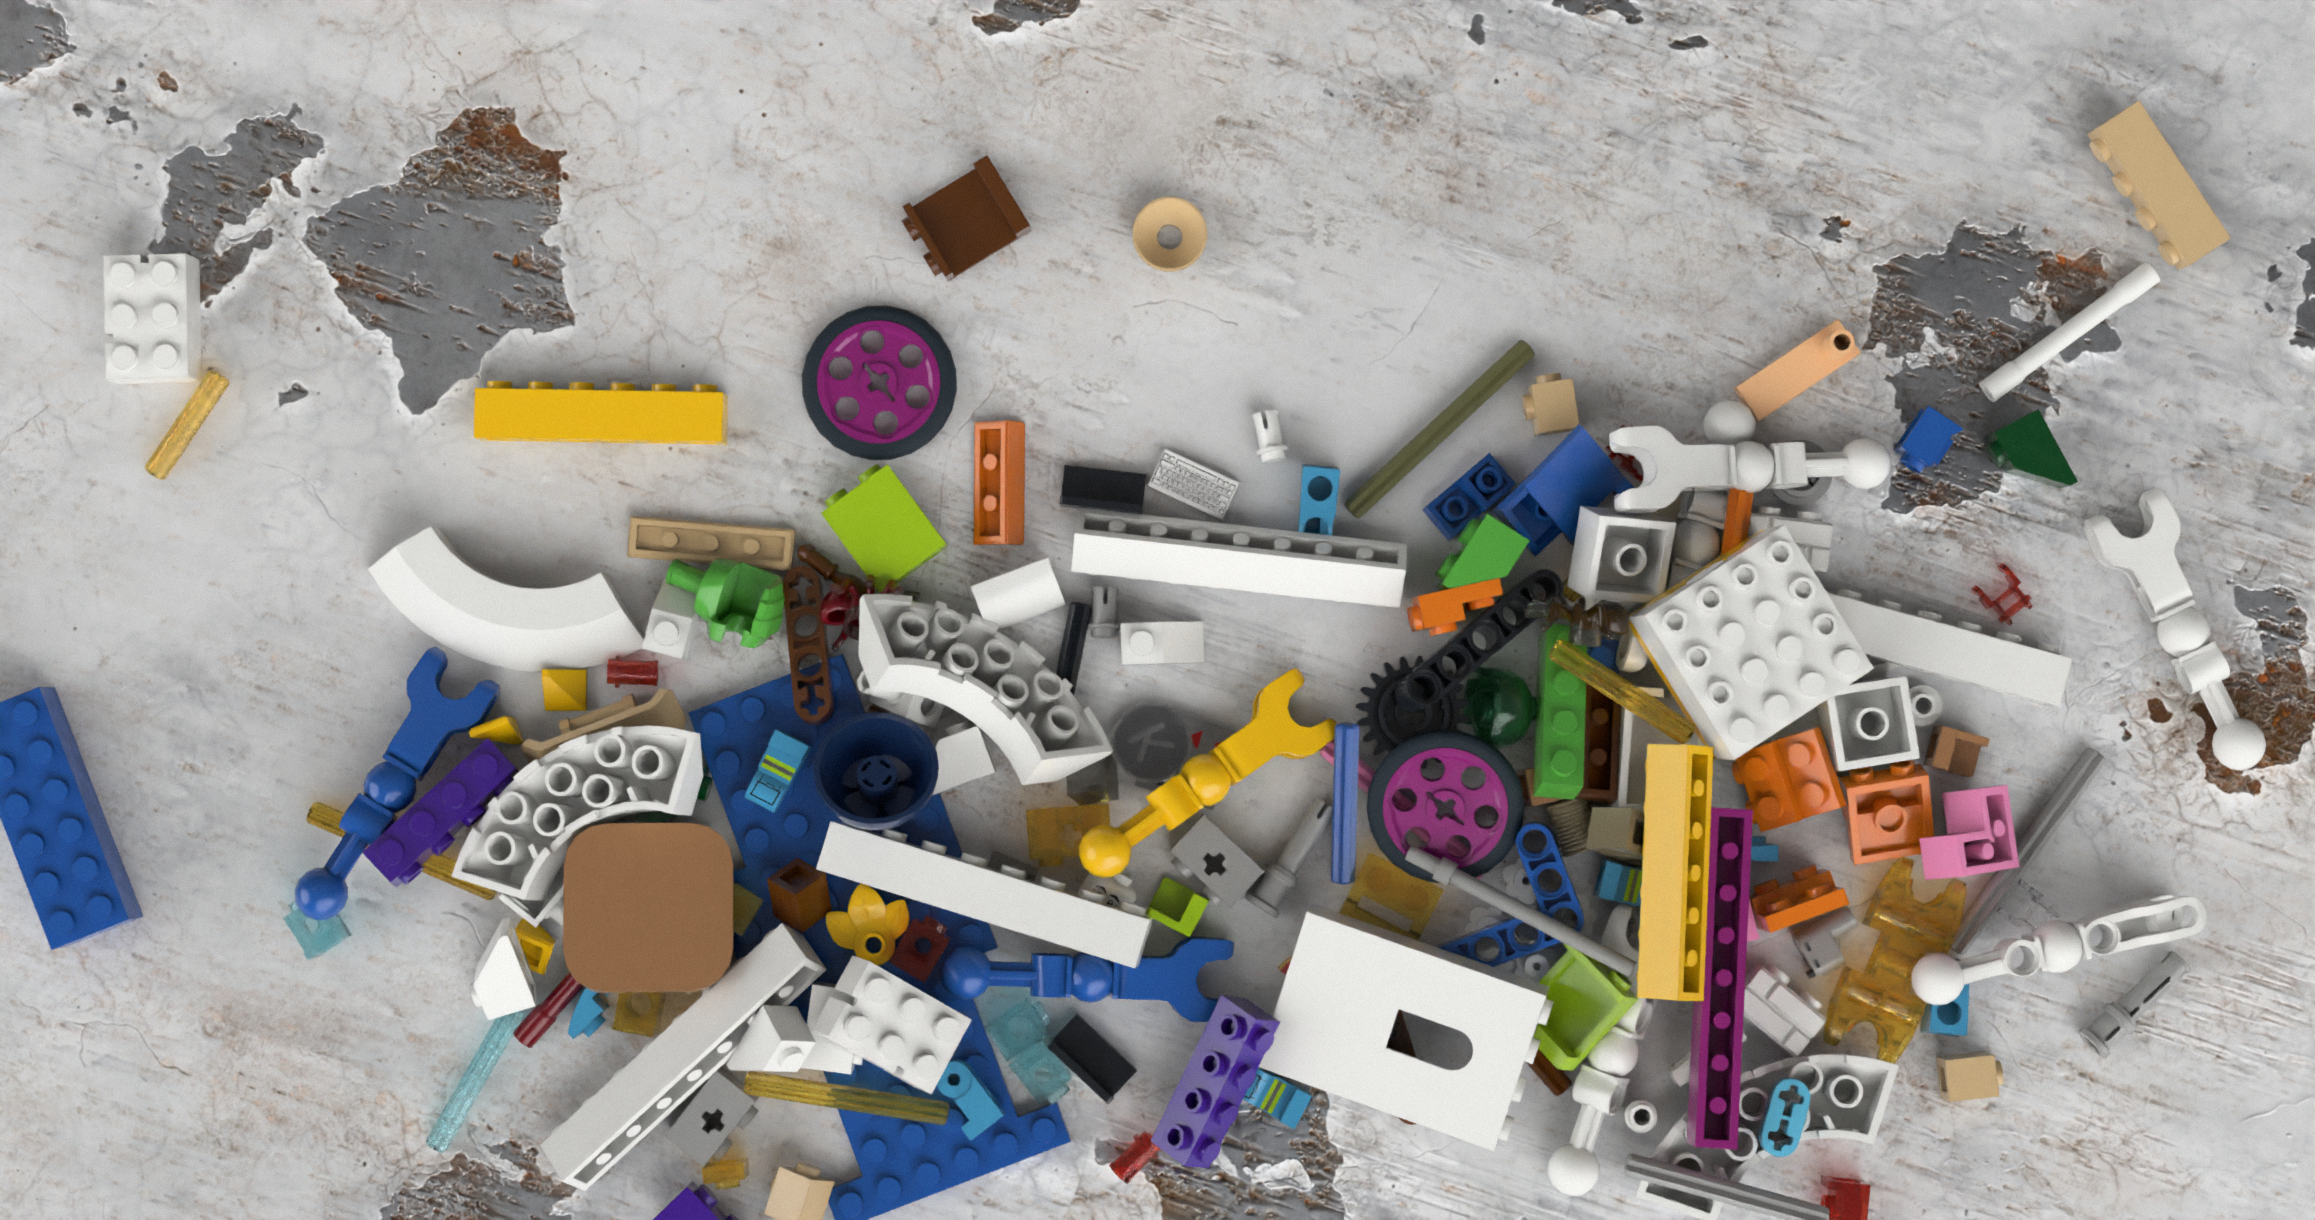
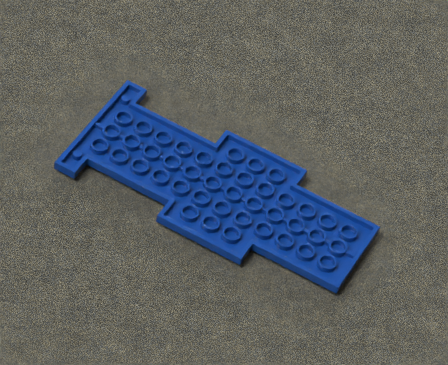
M844 654L830 658L834 713L824 724L818 726L809 725L796 713L791 674L688 712L695 732L700 733L701 749L746 865L745 868L733 872V951L737 961L748 955L760 944L769 931L776 929L781 923L787 925L773 914L767 878L797 857L817 867L830 821L842 822L822 801L816 788L813 767L818 747L826 735L845 720L866 714ZM821 662L801 669L800 673L805 676L815 675L821 668ZM824 682L818 684V686H824ZM802 684L801 689L807 686L811 693V703L804 705V708L808 709L812 715L818 714V707L824 706V703L820 702L817 698L815 686ZM775 729H780L813 747L779 808L773 813L744 797L759 768L758 765ZM940 793L933 795L926 806L913 819L900 826L890 828L907 834L906 842L921 846L923 840L935 842L947 847L945 854L961 859L963 852ZM869 830V831L882 834V831H883V830ZM826 873L832 907L831 912H848L851 895L861 883ZM874 887L871 888L877 891L885 905L897 900H905L909 910L908 927L895 940L893 956L886 963L878 966L971 1019L950 1060L960 1059L966 1061L1006 1113L970 1141L961 1129V1126L969 1119L954 1099L944 1096L939 1091L937 1085L933 1093L929 1094L909 1085L863 1059L862 1065L855 1064L854 1071L851 1074L823 1071L862 1173L860 1177L833 1186L828 1203L835 1220H868L1071 1142L1070 1134L1057 1101L1018 1116L974 998L968 1000L955 998L945 990L941 983L940 969L942 962L956 948L968 946L977 948L983 953L998 948L990 923ZM825 916L803 933H799L805 937L827 969L813 983L817 981L837 984L852 955L856 956L853 949L843 948L835 943L828 932ZM877 937L869 938L866 944L867 949L872 953H878L882 947V943ZM812 984L788 1005L797 1006L806 1024Z

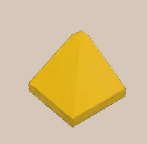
M542 669L545 711H587V670Z
M502 716L470 729L471 731H468L472 738L484 740L488 738L490 741L514 745L524 743L517 721L512 716Z
M522 918L515 929L530 969L544 975L556 941L539 924L535 928Z

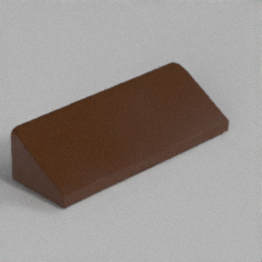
M1586 675L1584 783L1576 798L1604 804H1614L1618 799L1622 678Z

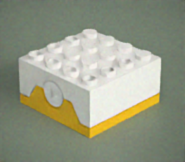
M1785 525L1758 531L1629 614L1630 629L1704 746L1714 747L1713 759H1737L1874 669Z

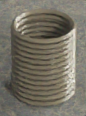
M1575 798V800L1563 799L1546 807L1563 857L1591 850L1586 848L1587 830L1592 813V803H1590V800Z

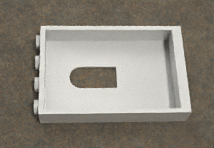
M1312 904L1306 912L1273 1017L1280 1021V1024L1274 1034L1273 1044L1265 1053L1259 1067L1494 1151L1499 1139L1507 1142L1514 1122V1117L1508 1116L1507 1113L1512 1101L1518 1103L1521 1101L1528 1079L1520 1077L1525 1062L1530 1064L1534 1062L1541 1040L1535 1039L1533 1036L1538 1023L1546 1026L1554 1001L1546 999L1550 989L1549 986ZM1400 1009L1466 1034L1473 1046V1055L1469 1063L1459 1069H1447L1388 1048L1387 1044L1398 1010Z

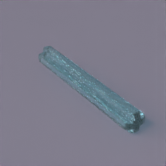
M523 1010L495 1018L426 1139V1145L431 1149L443 1153L449 1148L513 1036L514 1030L524 1016Z

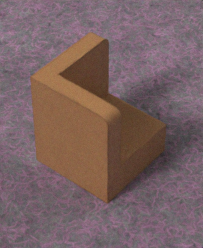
M1933 726L1923 766L1964 777H1972L1980 748L1988 747L1990 739L1945 726Z

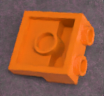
M1500 578L1412 598L1413 606L1407 608L1411 631L1429 629L1430 636L1458 630L1456 622L1466 620L1463 604L1466 606V611L1495 605L1493 597L1503 594Z
M1820 726L1758 744L1738 757L1732 764V772L1736 782L1739 785H1745L1750 799L1746 802L1745 809L1753 810V824L1758 823L1761 832L1792 824L1804 818L1836 810L1847 805Z
M1913 760L1890 763V769L1874 771V768L1870 766L1849 770V776L1839 777V783L1847 804L1842 807V814L1847 821L1850 859L1854 865L1921 854L1919 838L1934 836L1929 775L1921 764H1915Z
M1816 865L1806 866L1792 872L1794 879L1778 884L1777 879L1753 886L1755 893L1749 895L1756 927L1769 933L1849 904L1844 888L1835 886L1830 870H1817Z

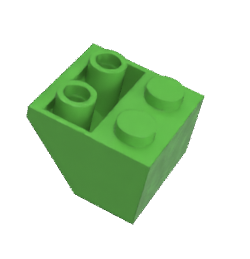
M1489 514L1482 516L1479 520L1474 517L1472 520H1469L1457 541L1463 544L1456 555L1452 552L1450 555L1448 554L1436 571L1435 575L1440 578L1436 588L1442 591L1506 577L1530 540Z

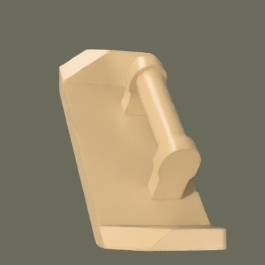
M660 688L649 702L639 706L634 695L629 694L622 697L621 701L571 720L570 718L559 721L560 736L544 742L528 738L520 748L528 762L531 763L535 759H541L551 751L559 748V745L571 739L610 730L615 727L651 725L685 730L686 716L673 691Z

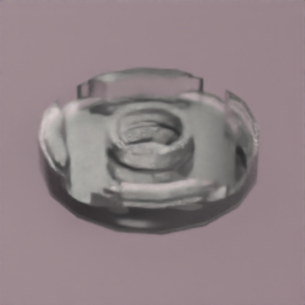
M1148 701L1133 705L1120 715L1113 727L1110 745L1113 749L1114 761L1124 774L1138 782L1155 784L1170 780L1181 772L1183 765L1191 756L1193 739L1189 724L1179 711L1165 703Z

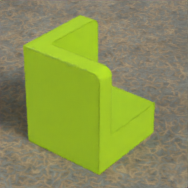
M1165 877L1147 908L1146 915L1190 938L1209 899Z

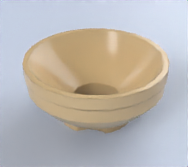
M1162 197L1146 204L1140 210L1133 225V243L1139 257L1147 265L1164 272H1176L1193 265L1200 258L1207 242V226L1201 212L1192 203L1178 197ZM1165 226H1174L1182 234V242L1175 249H1165L1158 243L1157 235Z

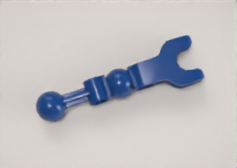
M432 647L425 652L407 678V695L411 702V710L383 754L382 758L385 762L374 766L367 773L363 783L364 795L358 793L343 815L339 828L346 832L323 868H314L306 872L297 882L295 902L298 909L306 917L314 920H328L338 915L345 907L348 899V887L345 879L360 858L362 852L367 845L372 844L395 823L398 817L394 813L405 809L413 801L417 791L416 779L420 782L422 781L450 738L459 733H469L468 731H471V728L484 724L500 696L499 684L492 680H483L465 698L454 700L444 697L441 694L439 684L448 666L447 656L438 647Z
M1186 937L1175 944L1172 950L1165 955H1142L1139 966L1136 968L1084 952H1080L1073 957L1070 954L1032 953L1031 962L989 961L986 954L979 949L967 946L956 948L945 957L940 969V978L942 985L949 994L964 1000L977 998L985 993L989 986L1030 987V996L1071 998V995H1073L1078 1000L1088 1003L1101 1001L1107 996L1112 999L1168 1001L1173 1010L1191 1022H1208L1219 999L1205 997L1198 991L1196 982L1198 972L1207 962L1231 958L1234 953V942L1225 938Z

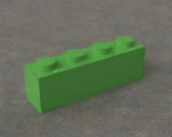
M1547 623L1538 638L1533 797L1575 800L1583 788L1588 629Z

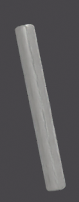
M1633 1153L1628 1155L1624 1166V1173L1628 1177L1785 1220L1829 1219L1830 1210L1825 1206Z

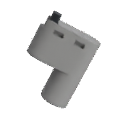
M1847 906L1838 908L1791 935L1809 968L1805 972L1809 979L1814 976L1817 978L1821 975L1825 976L1846 964L1845 958L1834 939L1858 926L1854 915Z

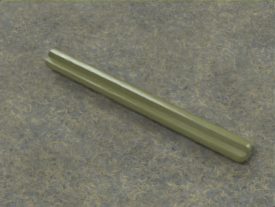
M1519 340L1347 499L1344 504L1347 510L1354 517L1361 518L1535 356V352L1529 344Z

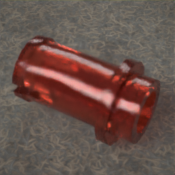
M616 656V660L608 659L607 684H615V688L619 689L621 684L658 686L659 661L622 660L621 656Z
M1144 1131L1141 1135L1135 1134L1133 1136L1135 1141L1109 1165L1112 1171L1123 1182L1125 1181L1126 1184H1129L1131 1179L1152 1158L1155 1160L1159 1158L1158 1152L1161 1149L1151 1142L1153 1136L1147 1131Z

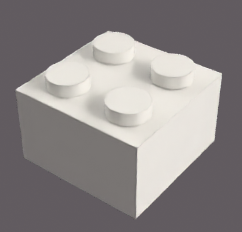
M1580 506L1567 587L1586 598L1650 602L1665 592L1676 522L1658 513L1620 514L1615 509Z
M1892 676L1855 682L1816 706L1819 725L1835 771H1845L1920 758L1907 676Z

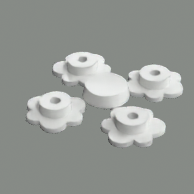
M1518 858L1516 865L1509 864L1502 871L1503 880L1508 883L1505 887L1506 894L1511 897L1517 896L1519 901L1532 908H1537L1539 906L1532 905L1536 901V896L1530 881L1528 884H1523L1522 879L1528 876L1521 858ZM1547 869L1541 871L1538 875L1539 884L1545 890L1548 889V884L1544 880L1548 873ZM1577 894L1584 913V923L1580 933L1590 937L1593 932L1591 923L1597 920V912L1589 908L1590 902L1586 896ZM1476 906L1469 913L1470 923L1466 924L1464 931L1468 934L1484 928L1486 925H1492L1508 919V917L1501 916L1502 911L1494 906L1489 907L1488 910L1482 906ZM1560 908L1553 915V919L1570 928L1574 927L1577 923V920L1572 922L1570 919L1572 915H1576L1570 908ZM1525 922L1517 925L1514 930L1519 938L1530 941L1527 944L1534 942L1538 938V930ZM1482 937L1476 942V950L1481 952L1489 950L1491 946L1499 948L1496 940L1491 937ZM1548 948L1514 959L1515 964L1518 966L1514 974L1539 982L1556 964L1554 961L1557 955L1553 949ZM1536 962L1540 963L1539 969H1533V964Z

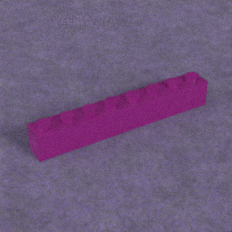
M1711 807L1704 1001H1693L1686 1142L1694 1147L1737 1149L1753 823V810Z

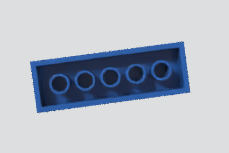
M37 687L0 702V818L51 950L68 947L143 917L55 687Z

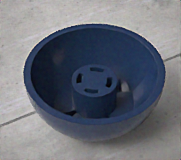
M889 713L861 714L837 725L826 735L818 747L813 767L816 788L827 808L847 824L866 830L894 828L918 815L933 795L939 770L937 752L928 735L910 720Z

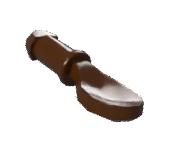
M803 544L799 546L797 550L799 560L807 563L824 576L825 581L831 580L840 585L845 578L849 577L853 580L860 593L866 594L867 585L862 579L855 575L840 573L838 571L839 565L837 563L833 564L815 550L816 547L813 545Z

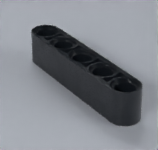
M1540 569L1511 588L1494 602L1495 605L1488 607L1397 683L1395 699L1399 706L1409 712H1418L1441 699L1545 613L1557 596H1562L1564 589L1560 576L1554 571ZM1534 582L1544 588L1545 600L1539 599L1533 592ZM1504 607H1508L1514 612L1516 616L1515 625L1505 620L1503 616ZM1474 631L1484 636L1486 640L1485 650L1478 648L1474 644L1472 637ZM1443 656L1449 657L1454 661L1456 665L1455 675L1449 674L1444 670L1442 666ZM1413 681L1423 685L1426 693L1424 700L1414 696L1411 688Z

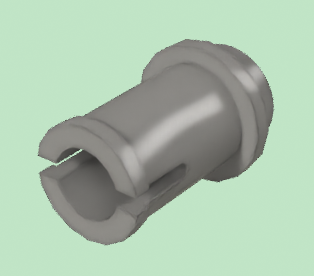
M1092 587V623L1088 624V629L1092 630L1093 638H1116V631L1121 630L1120 625L1117 624L1118 588L1108 587L1106 590V604H1104V587Z

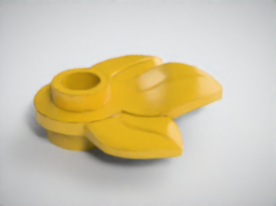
M862 883L857 886L851 895L848 912L833 911L826 914V926L835 943L840 947L853 949L857 957L868 960L877 966L886 963L893 956L895 940L906 931L909 924V910L905 900H897L885 905L877 891ZM877 937L880 939L882 947L878 953H872L867 949L866 944L869 938Z

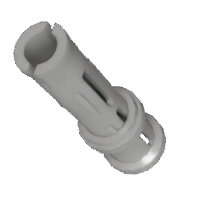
M1314 797L1311 806L1277 861L1266 864L1264 868L1266 874L1253 894L1248 893L1245 898L1276 919L1280 914L1278 908L1290 888L1295 889L1298 885L1297 881L1299 878L1296 877V874L1332 819L1333 807L1331 805H1327L1321 816L1317 818L1318 813L1325 804L1323 800Z
M2170 951L2117 1004L2115 1002L2107 1003L2103 1007L2104 1013L2090 1027H2082L2078 1034L2095 1053L2106 1059L2110 1055L2109 1049L2126 1033L2131 1035L2135 1031L2137 1026L2135 1021L2183 975L2191 970L2189 965L2177 953Z

